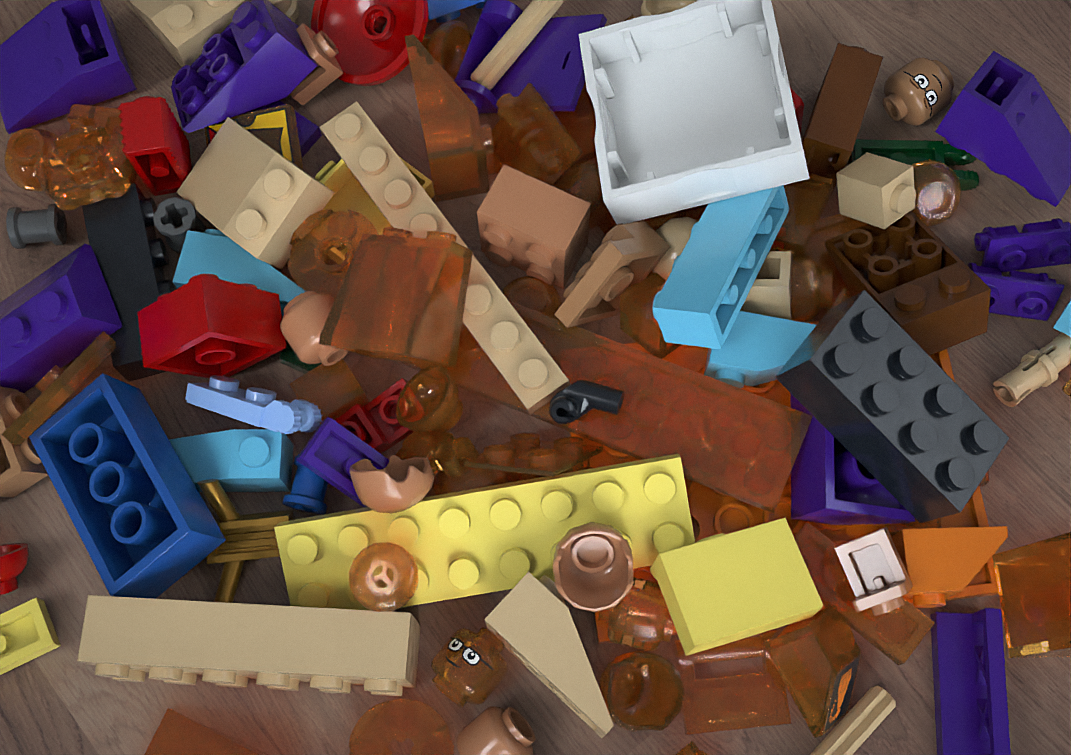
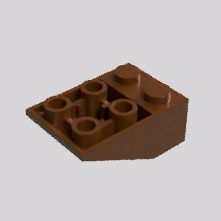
M912 211L905 214L886 229L866 224L825 241V247L851 296L865 290L929 356L987 332L991 288Z

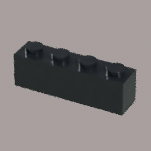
M136 183L81 196L89 245L92 246L123 326L108 336L113 367L128 382L168 372L143 367L137 314L138 311L157 301L159 296L175 290L171 280H166L163 266L169 265V258L163 240L157 238L155 233L153 215L157 211L156 203L152 197L145 198Z

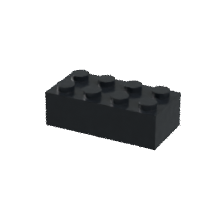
M865 290L829 309L775 377L919 523L961 513L1009 440V437Z

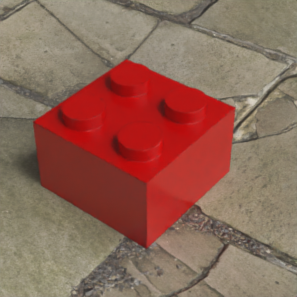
M214 274L195 275L189 279L188 283L171 293L159 296L157 301L137 312L143 367L209 379L213 375L230 377L287 348L285 337L280 328L282 313L279 294L257 289V286L253 284H237L221 280Z

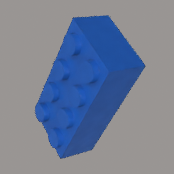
M102 373L29 436L110 596L156 599L226 541L139 388Z

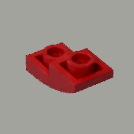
M401 378L365 406L357 403L335 419V421L376 451L383 453L433 420V417L410 383Z

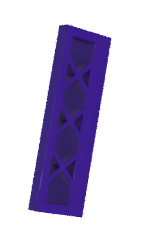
M984 608L972 614L949 612L930 614L937 755H1011L1001 609Z

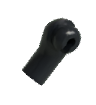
M578 380L552 397L549 414L559 424L574 422L593 409L618 415L623 404L625 392L587 380Z

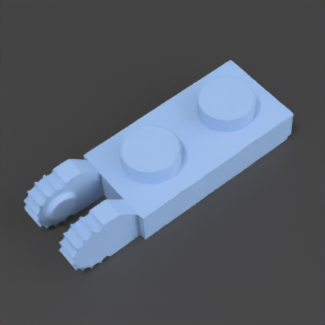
M213 375L210 376L208 383H188L185 397L187 403L257 427L280 432V434H292L297 431L313 432V430H317L320 422H322L321 416L323 415H321V409H318V405L303 399H295L291 403L284 400H276V392L263 388L248 387L247 390L239 388L240 381L234 378Z

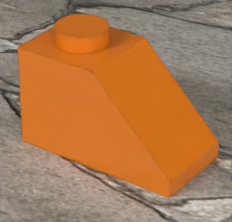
M1007 526L901 529L891 538L913 585L912 589L902 596V599H913V606L915 608L945 606V598L963 591L1008 538Z

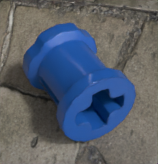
M298 454L293 462L297 466L291 492L284 495L282 504L306 513L326 514L328 505L324 503L328 482L296 460L299 456Z

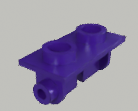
M1060 218L1024 224L1023 233H1019L1016 226L1013 225L997 228L985 227L982 232L976 233L974 236L976 250L985 252L981 266L999 268L1001 272L1071 264V224L1063 222Z
M971 262L967 265L991 288L989 313L1047 321L1064 289V285L1056 284L1055 279L1048 278L1047 273L1034 274L1010 271L1008 277L1002 276L999 268L977 266L976 263Z

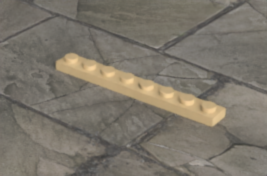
M356 101L321 125L319 128L326 139L345 162L346 166L530 415L551 401L552 397L559 391L570 385L568 378L359 103Z

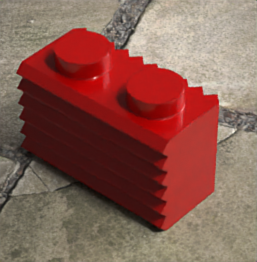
M143 96L131 102L121 103L118 107L121 114L118 117L121 120L119 125L122 129L120 134L123 137L121 140L124 146L122 149L123 153L152 195L159 196L176 193L191 172L192 166L189 141L186 139L184 131L181 130L179 122L176 121L174 113L171 112L168 103H166V98Z

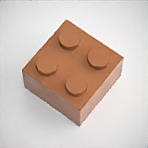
M503 165L477 210L481 251L484 252L490 261L499 266L509 267V265L525 271L531 280L540 285L551 286L553 284L564 289L588 244L591 203Z

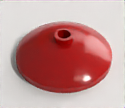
M315 0L311 16V30L316 34L323 31L336 45L339 53L335 55V58L343 71V74L338 79L357 86L381 84L398 75L411 62L419 50L428 22V0Z

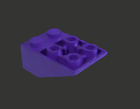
M58 0L52 2L0 45V113L8 134L137 89L114 22L102 0Z
M252 0L251 2L246 1L241 4L235 11L232 22L221 34L216 33L212 35L203 46L202 54L190 66L185 65L176 73L170 88L182 128L187 133L226 120L227 117L232 118L286 98L316 68V62L309 56L296 30L299 26L269 0Z
M993 51L962 89L935 132L946 138L951 146L965 150L984 162L991 171L1005 175L1018 183L1031 196L1045 200L1056 207L1071 185V134L1035 76Z

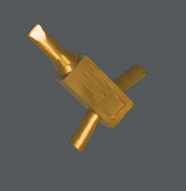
M217 479L199 481L197 484L218 517L214 519L226 539L225 542L206 557L207 564L225 562L214 602L233 603L244 561L280 557L274 527L279 522L301 519L303 517H294L293 510L239 515Z

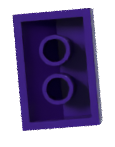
M84 243L0 302V387L17 389L19 392L25 393L123 327L91 245Z
M791 394V519L830 525L915 522V518Z

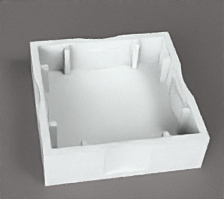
M697 0L684 8L672 12L640 16L579 34L586 88L593 103L596 118L594 142L602 196L617 225L810 179L771 0Z

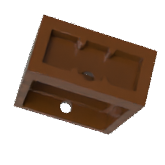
M837 44L802 139L810 179L794 183L832 195L837 184L836 173L845 168L853 151L883 56L870 53L862 47Z

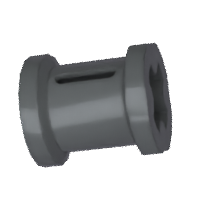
M178 197L168 198L161 202L153 215L154 225L162 235H165V240L170 248L181 254L187 230L204 233L206 230L203 222L197 217L196 210L192 204Z
M58 203L50 204L48 209L22 211L19 207L8 209L6 217L7 232L14 248L24 249L28 243L52 241L56 246L66 243L67 222L64 211Z

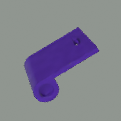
M487 0L451 87V99L455 102L457 109L472 116L479 115L480 113L575 111L585 83L579 34L605 27L607 18L604 14L550 18L496 85L489 90L485 86L472 81L470 78L471 74L523 11L517 5L507 0Z

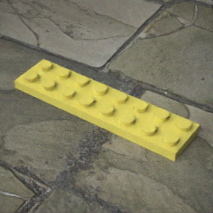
M680 454L424 497L411 508L392 514L379 513L365 507L279 522L274 527L290 606L383 611L513 589L528 571L538 581L543 575H546L555 582L553 559L556 545L571 528L590 522L611 525L622 533L623 538L628 540L632 550L633 569L652 566L659 553L695 543ZM417 567L419 568V579L416 577L418 576V571H415Z

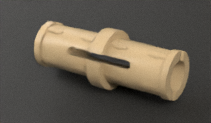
M1060 333L1059 336L1045 347H1042L1040 350H1031L1024 355L1019 366L993 382L995 386L993 391L997 398L1003 404L1014 407L1040 386L1047 387L1056 381L1058 373L1071 364V337Z

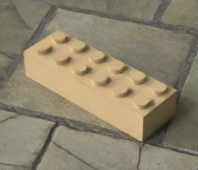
M88 595L77 661L96 666L95 675L113 677L112 680L145 682V675L149 673L148 678L164 680V683L196 685L197 676H203L202 681L216 683V686L247 688L248 679H256L257 685L267 686L268 689L298 691L299 682L302 681L310 682V687L318 688L320 692L349 694L351 684L364 685V690L371 691L372 695L402 696L403 687L416 688L421 626L409 612Z

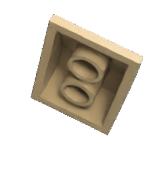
M250 0L123 1L180 66L183 67L185 65L190 66L202 54L203 46L207 40L216 33L221 34L232 22L233 15L238 7Z
M227 117L176 193L184 200L189 201L218 230L255 258L282 269L335 192L237 122Z
M528 571L484 619L487 629L498 642L595 733L603 738L614 724L569 608L564 601L565 598L559 594L555 582L549 577L543 575L538 581Z

